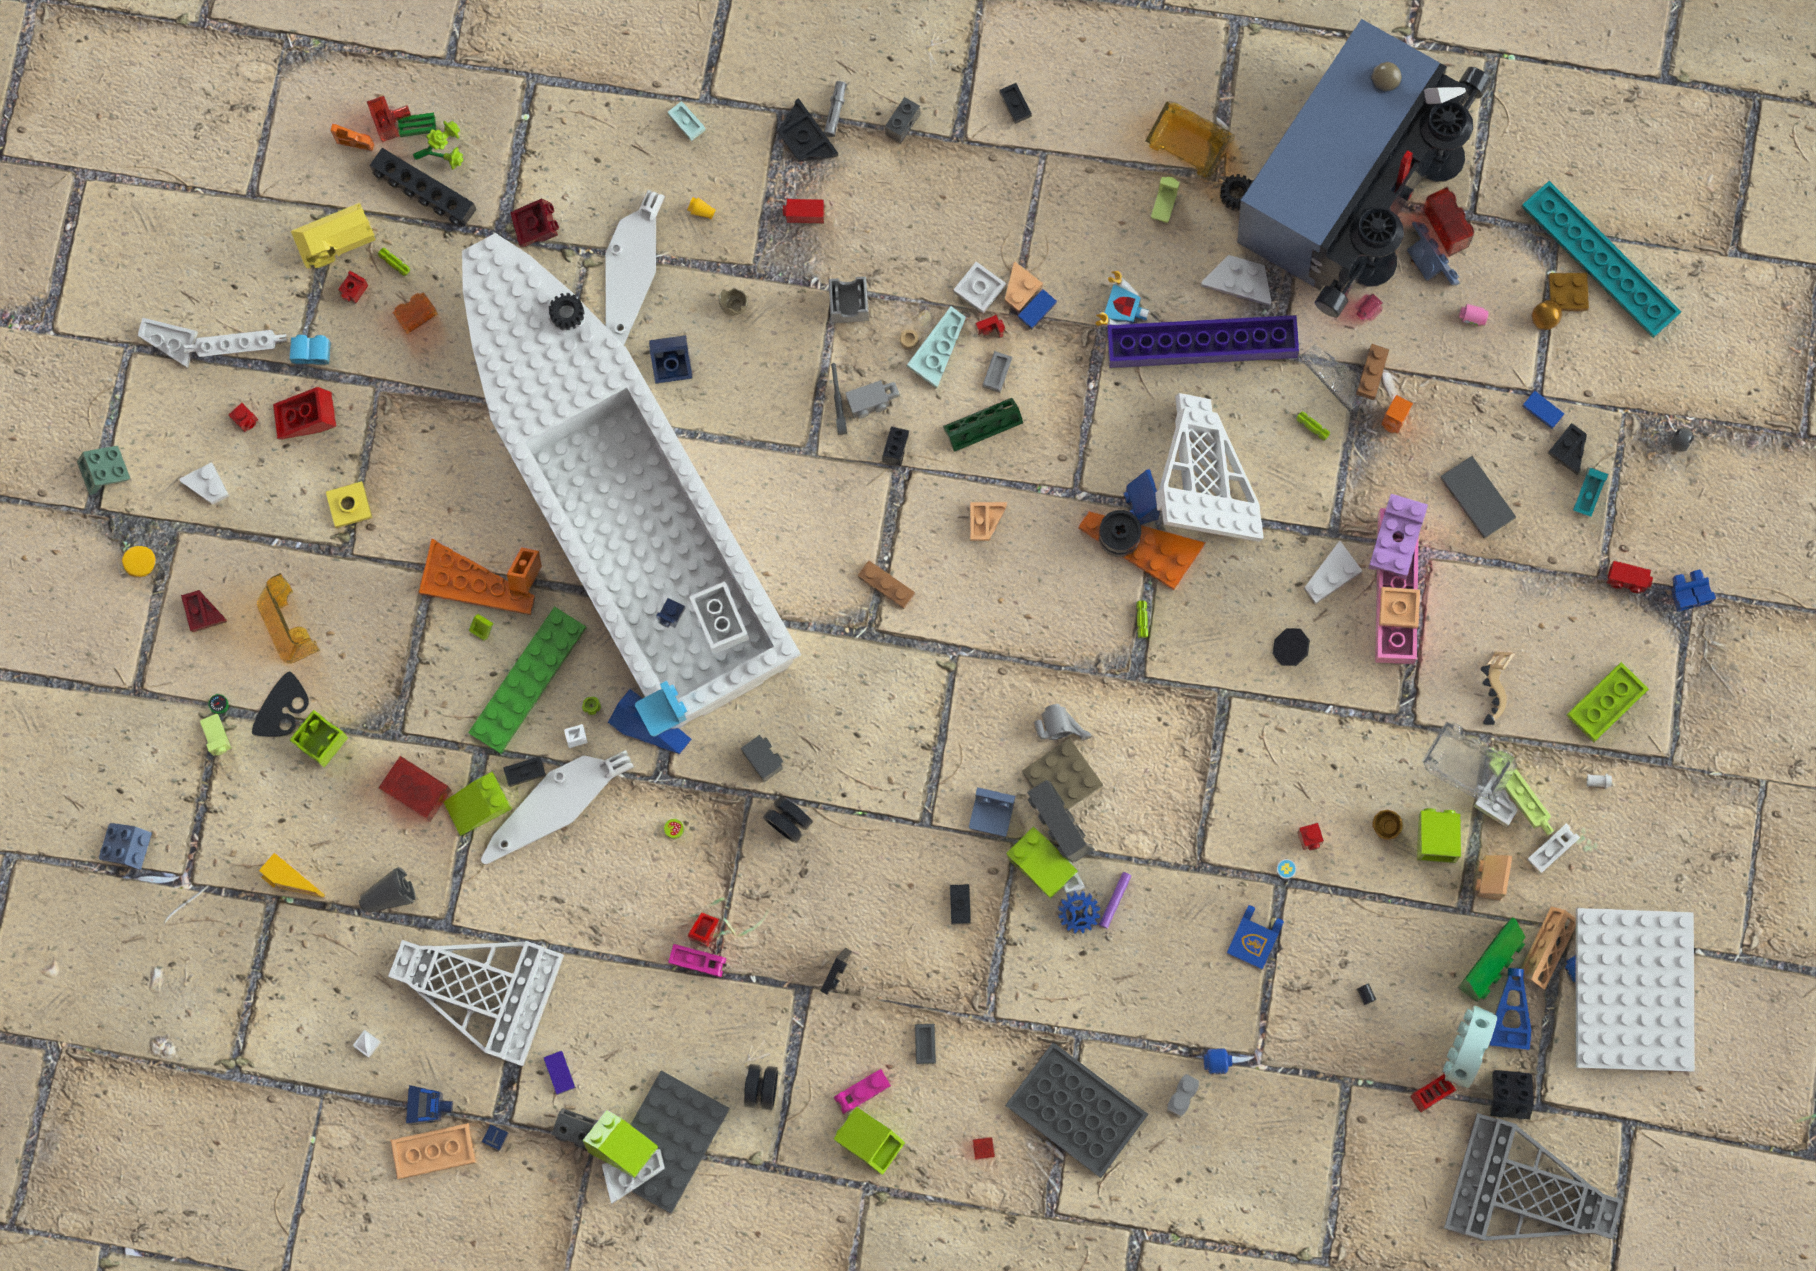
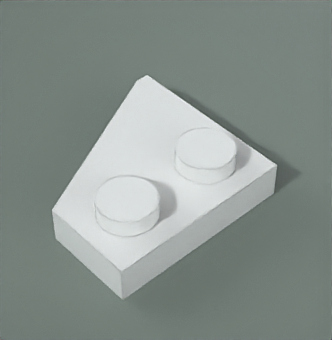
M212 462L179 479L182 484L189 487L212 505L229 497Z
M1493 775L1474 804V807L1507 828L1518 809L1510 801L1505 789L1502 790L1497 782L1498 778Z

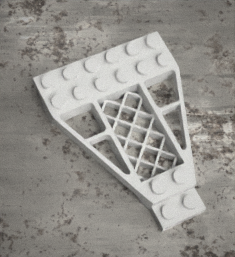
M1179 393L1175 396L1177 408L1176 429L1159 491L1155 493L1157 510L1162 511L1164 525L1260 542L1264 538L1259 503L1218 414L1212 412L1211 399ZM1189 436L1195 441L1194 443L1190 441ZM1203 437L1210 443L1209 447L1202 440ZM1196 444L1204 451L1202 454L1195 447ZM1177 449L1179 450L1180 463L1174 461ZM1191 453L1197 458L1196 460L1192 458ZM1225 453L1234 470V473H1231L1227 470ZM1205 454L1213 461L1211 464L1204 457ZM1198 461L1206 468L1204 471L1197 464ZM1172 469L1181 470L1183 490L1168 487ZM1193 470L1199 475L1198 477L1194 475ZM1207 471L1215 478L1213 481L1206 474ZM1200 478L1208 485L1206 488L1199 481ZM1229 480L1239 481L1248 502L1231 498ZM1210 488L1217 496H1213L1208 489Z
M402 940L388 977L408 984L486 1054L524 1066L564 955L528 941L419 946ZM523 947L513 974L490 965L496 948ZM491 948L488 959L484 964L452 953L454 950ZM448 958L452 968L442 972L438 963ZM451 958L461 961L462 963L454 966ZM467 965L470 974L460 979L456 969ZM470 965L479 967L481 969L472 972ZM437 967L439 974L433 976ZM454 971L458 980L447 985L443 975ZM485 971L488 981L478 985L475 975ZM488 971L499 975L491 979ZM441 977L445 986L435 991L431 981ZM472 977L476 986L466 991L462 981ZM503 977L507 987L496 991L493 982ZM506 977L511 979L510 984L508 983ZM459 983L463 993L453 997L449 988ZM491 984L494 993L484 997L480 988ZM447 989L450 998L437 993ZM478 989L482 999L471 1003L467 994ZM507 991L502 1003L498 994ZM465 996L468 1001V1004L457 1001L456 999ZM496 996L500 1005L490 1010L486 1000ZM439 999L467 1009L463 1025L460 1026L434 1003V1000ZM483 1002L487 1011L474 1006ZM500 1009L498 1015L492 1013ZM474 1012L496 1019L486 1047L481 1045L466 1031L470 1017Z

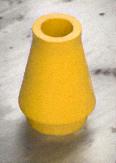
M692 197L687 211L691 212L690 214L712 220L716 209L700 198Z

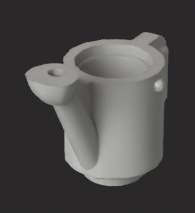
M1060 704L1046 707L1045 712L1041 714L1046 731H1044L1041 720L1034 722L1040 739L1057 740L1071 734L1079 736L1081 740H1087L1092 737L1090 732L1083 730L1071 717L1065 707H1060Z

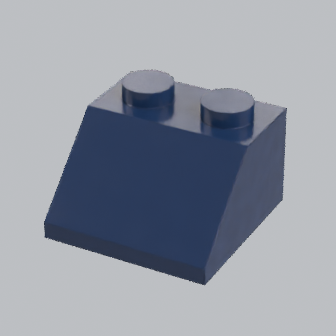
M686 335L649 340L655 384L693 378Z

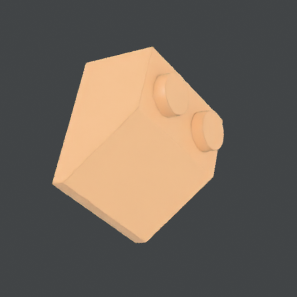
M1486 855L1483 860L1479 861L1478 871L1481 872V875L1475 884L1478 897L1501 901L1506 895L1512 856Z

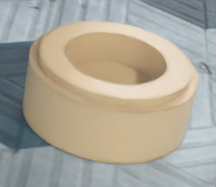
M908 329L901 333L900 344L903 348L913 349L917 346L919 339L918 334L914 330Z

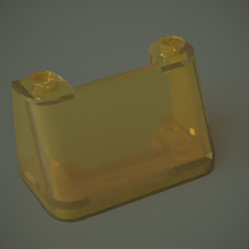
M1166 101L1146 142L1149 143V147L1153 150H1166L1195 166L1198 170L1197 174L1207 178V176L1211 177L1232 144L1235 135L1176 102Z
M279 573L267 581L257 599V607L280 658L285 663L291 664L320 651L316 641L310 638L305 628L298 626L289 630L280 609L289 605L287 599L289 594L293 593V590L285 577Z

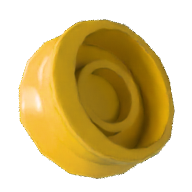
M134 546L124 553L122 563L129 575L144 577L154 569L156 559L151 549L144 546Z

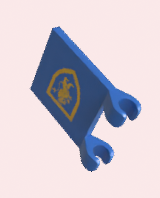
M1249 905L1227 953L1263 969L1284 921L1278 918L1272 930L1250 921L1255 907Z

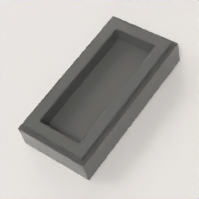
M915 1024L916 1064H936L935 1024Z

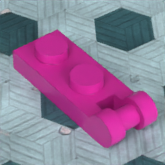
M673 944L668 963L721 978L723 973L721 971L722 966L726 963L727 958ZM710 961L715 962L714 969L708 967Z
M879 1069L833 1098L836 1103L839 1102L842 1107L840 1110L844 1115L888 1089L891 1085L883 1071ZM849 1095L853 1099V1102H851L850 1104H848L847 1100L845 1099Z

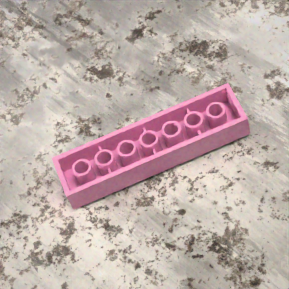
M1380 508L1378 513L1377 537L1386 508ZM1399 533L1392 535L1393 540L1396 542L1403 540V536ZM1418 540L1406 579H1401L1395 573L1377 569L1375 663L1414 664L1417 659V629L1379 626L1381 587L1418 589Z

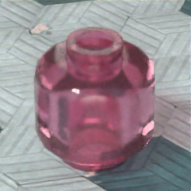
M1373 293L1371 295L1365 294L1355 304L1357 310L1355 314L1362 321L1365 319L1373 321L1382 312L1383 307L1381 305L1383 302Z

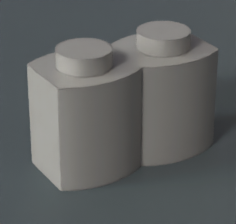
M1187 1074L1184 1075L1177 1085L1176 1093L1168 1103L1167 1112L1178 1118L1182 1117L1189 1107L1190 1099L1198 1090L1199 1080Z

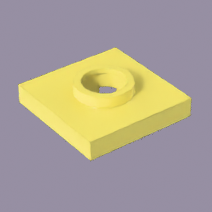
M362 481L326 492L335 528L372 518ZM351 497L354 499L355 504L353 508L349 510L342 508L341 502L343 499Z

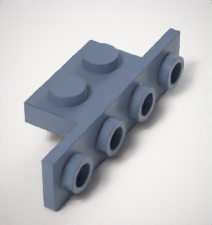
M1414 221L1412 225L1421 239L1408 248L1407 251L1424 278L1429 281L1443 271L1451 285L1457 286L1460 284L1457 272L1447 264L1449 263L1448 258L1438 250L1439 245L1434 238L1429 236L1427 226L1424 223Z

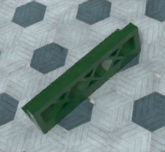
M1009 398L944 425L943 429L955 452L1024 422L1019 407L1013 398Z

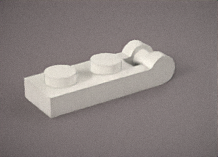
M1566 823L1534 852L1527 861L1541 874L1580 837L1577 834L1574 835ZM1563 834L1568 839L1566 843L1561 838Z

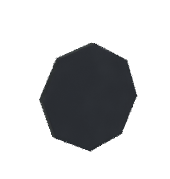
M1286 628L1274 639L1272 654L1281 666H1297L1308 656L1310 640L1302 629Z

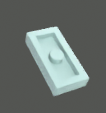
M682 101L668 111L669 117L691 141L706 130L703 124Z

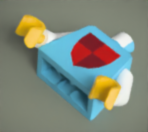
M1112 271L1111 273L1115 275V279L1108 277V281L1111 283L1116 282V285L1113 284L1105 312L1096 315L1101 320L1096 321L1095 324L1107 327L1108 325L1134 324L1135 318L1146 321L1149 310L1139 307L1141 297L1122 278L1119 271Z

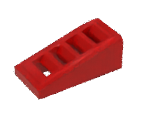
M1445 1074L1414 1092L1410 1098L1422 1113L1455 1092L1456 1089L1451 1082L1445 1080ZM1439 1082H1442L1447 1090L1446 1092H1444ZM1433 1086H1435L1440 1096L1437 1095V1093L1433 1089ZM1426 1090H1428L1433 1100L1430 1099V1097L1426 1093Z

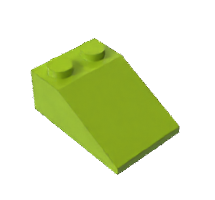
M493 772L473 781L443 802L460 836L512 810Z
M1034 826L1006 853L1009 861L1050 899L1078 872Z
M607 1110L583 1139L588 1153L633 1178L636 1177L658 1148L655 1143L625 1120Z

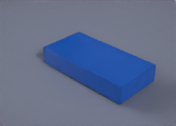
M1042 289L1018 315V318L1029 328L1033 329L1054 307L1057 300Z
M1536 391L1522 405V407L1551 429L1555 427L1565 414Z

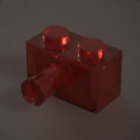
M384 96L367 101L381 141L384 142L398 137L396 121L412 116L408 105L391 110Z

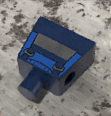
M409 1085L406 1123L408 1125L441 1121L442 1113L453 1112V1101H443V1093Z

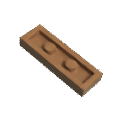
M1375 344L1370 345L1356 395L1371 400L1375 399L1389 349Z
M868 561L858 574V578L903 609L906 608L915 595L913 590L871 561Z

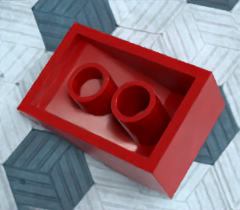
M315 387L273 404L277 439L279 440L321 433L336 427L332 392L323 388Z

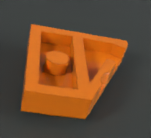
M332 124L330 131L337 144L373 151L374 143L370 136Z

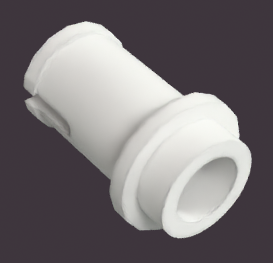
M1587 774V787L1594 786L1607 789L1612 786V776H1608V774Z

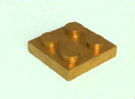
M1549 273L1550 301L1556 302L1562 311H1588L1587 273Z

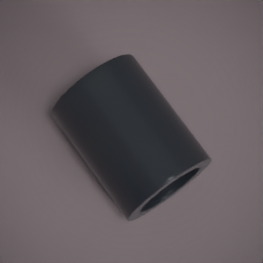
M1369 983L1357 988L1364 1005L1377 1000Z

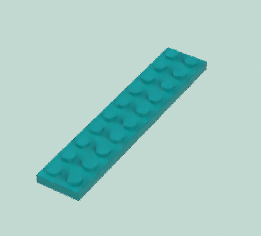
M1550 181L1522 204L1521 207L1651 337L1657 336L1681 314V311Z

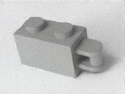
M881 380L846 392V399L853 418H864L874 411L882 412L889 406V400L900 396L895 382L883 385ZM890 390L891 393L886 395L885 391Z

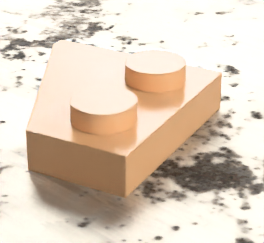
M1014 262L1005 302L1020 313L1040 290L1043 283L1018 263Z
M970 502V541H990L1007 508V502Z

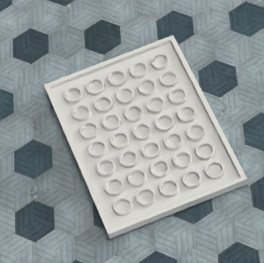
M1576 908V1068L1695 1071L1694 912Z

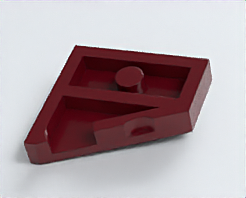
M200 590L181 595L191 632L227 622V619Z

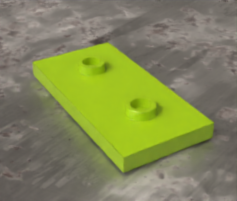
M1620 662L1566 716L1591 741L1595 742L1649 689Z

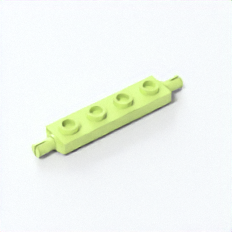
M1493 747L1487 749L1486 752L1492 759L1488 767L1498 778L1532 827L1537 828L1541 826L1547 836L1553 833L1554 830L1548 823L1551 815L1506 754L1499 756Z

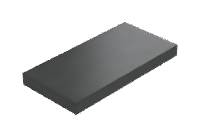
M1473 456L1441 475V480L1484 539L1516 519L1513 511Z

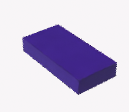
M563 1051L543 1057L557 1095L576 1088Z

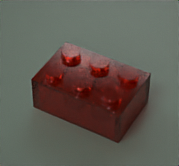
M1446 187L1427 196L1423 211L1450 257L1469 248L1474 236V228L1470 223H1467L1464 210L1458 207L1455 194Z
M399 756L379 786L383 793L431 822L451 792L448 785L402 756Z

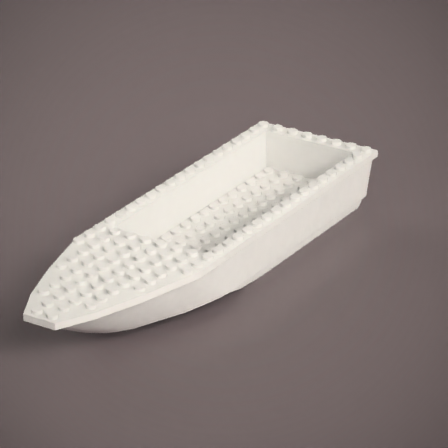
M495 233L463 250V296L472 348L491 421L644 696L647 697L662 689L660 684L665 681L668 682L669 686L673 684L678 693L675 696L678 703L682 701L687 710L684 713L687 720L671 729L681 728L689 721L701 715L705 716L763 684V681L778 672L781 673L788 669L793 660L801 656L800 651L627 348L583 303L585 314H583L584 319L581 320L580 325H575V329L570 327V330H566V328L561 330L559 326L556 327L549 315L551 300L555 301V296L561 297V293L564 296L566 293H570L571 296L574 293L529 254ZM569 305L563 306L559 311L560 316L563 318H569L574 313L573 307ZM726 582L749 640L713 654L689 596ZM667 598L686 607L675 628L662 626L658 623L659 620L656 617V614L660 613Z

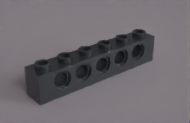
M381 148L370 164L373 171L372 174L378 179L384 178L395 189L399 187L408 197L417 198L421 205L432 207L436 214L447 216L448 220L456 226L460 224L465 227L477 210L472 201L384 148ZM390 168H396L394 172L388 173ZM411 177L408 182H403L404 178ZM420 187H426L424 191H418ZM435 196H442L437 201L433 200ZM451 205H457L455 209L449 210Z

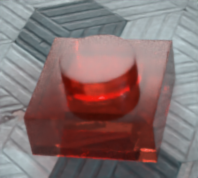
M992 1137L973 1139L975 1160L995 1158Z

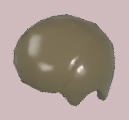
M1384 62L1374 68L1371 79L1376 88L1383 91H1392L1399 86L1402 76L1399 68L1394 63Z
M736 288L729 291L724 289L719 295V305L727 315L736 316L744 313L747 309L748 297L743 291Z

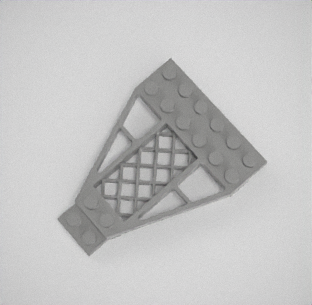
M1477 1113L1444 1229L1480 1241L1590 1233L1613 1239L1623 1200L1605 1195L1597 1188L1591 1186L1519 1128L1517 1124ZM1515 1132L1538 1149L1533 1167L1508 1159ZM1541 1153L1571 1175L1573 1180L1540 1170L1538 1164ZM1506 1165L1511 1166V1168L1504 1171ZM1515 1168L1520 1179L1510 1183L1505 1173ZM1519 1169L1530 1172V1174L1523 1177ZM1534 1174L1539 1186L1530 1190L1525 1179ZM1539 1175L1549 1178L1550 1180L1542 1183ZM1502 1177H1504L1508 1186L1499 1190ZM1522 1181L1527 1192L1517 1196L1512 1185ZM1554 1181L1559 1192L1550 1196L1544 1185ZM1558 1182L1565 1183L1570 1186L1562 1189ZM1541 1187L1547 1198L1537 1203L1532 1191ZM1573 1187L1578 1198L1569 1202L1564 1191ZM1510 1188L1515 1198L1505 1203L1500 1192ZM1529 1194L1534 1205L1525 1209L1519 1198ZM1561 1194L1566 1204L1557 1209L1551 1198ZM1497 1195H1498V1197H1499L1501 1203L1496 1202ZM1516 1200L1521 1209L1508 1206V1204ZM1548 1200L1554 1211L1544 1215L1539 1204ZM1578 1201L1576 1210L1574 1212L1570 1204ZM1536 1206L1540 1216L1527 1211ZM1568 1206L1573 1217L1563 1221L1558 1211ZM1494 1207L1518 1215L1519 1219L1514 1235L1486 1236ZM1555 1213L1560 1222L1546 1217ZM1524 1217L1559 1228L1558 1232L1519 1234ZM1573 1220L1571 1226L1566 1224L1567 1222Z

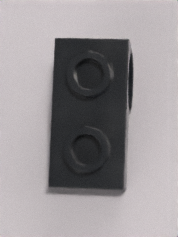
M891 426L882 455L883 463L897 466L902 465L909 430Z

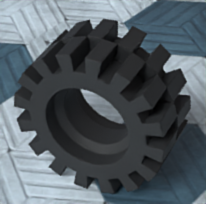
M1233 174L1222 183L1220 199H1222L1223 204H1226L1227 208L1230 206L1232 207L1231 210L1237 208L1240 211L1241 199L1243 197H1232L1230 190L1238 186L1244 190L1245 195L1251 186V180H1247L1245 175L1240 177V174H1237L1234 177Z
M561 293V297L555 296V301L551 300L550 318L556 327L559 326L561 330L564 328L570 330V327L575 329V325H580L581 320L584 319L583 305L576 295L573 294L571 296L570 293H566L564 296ZM569 305L573 307L574 313L571 317L563 318L560 316L559 311L563 306Z

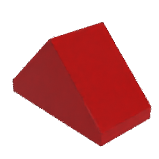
M701 912L688 933L689 940L708 948L719 919Z

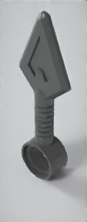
M832 363L838 435L847 434L846 420L843 414L842 397L839 392L836 364Z

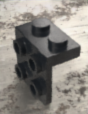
M1494 1070L1492 1073L1493 1099L1490 1107V1116L1530 1120L1534 1106L1532 1074Z

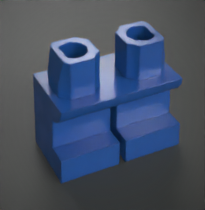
M1701 569L1690 572L1691 582L1686 583L1684 574L1676 575L1672 578L1674 587L1671 592L1677 612L1711 604L1716 599L1714 592L1711 591L1709 578H1704Z

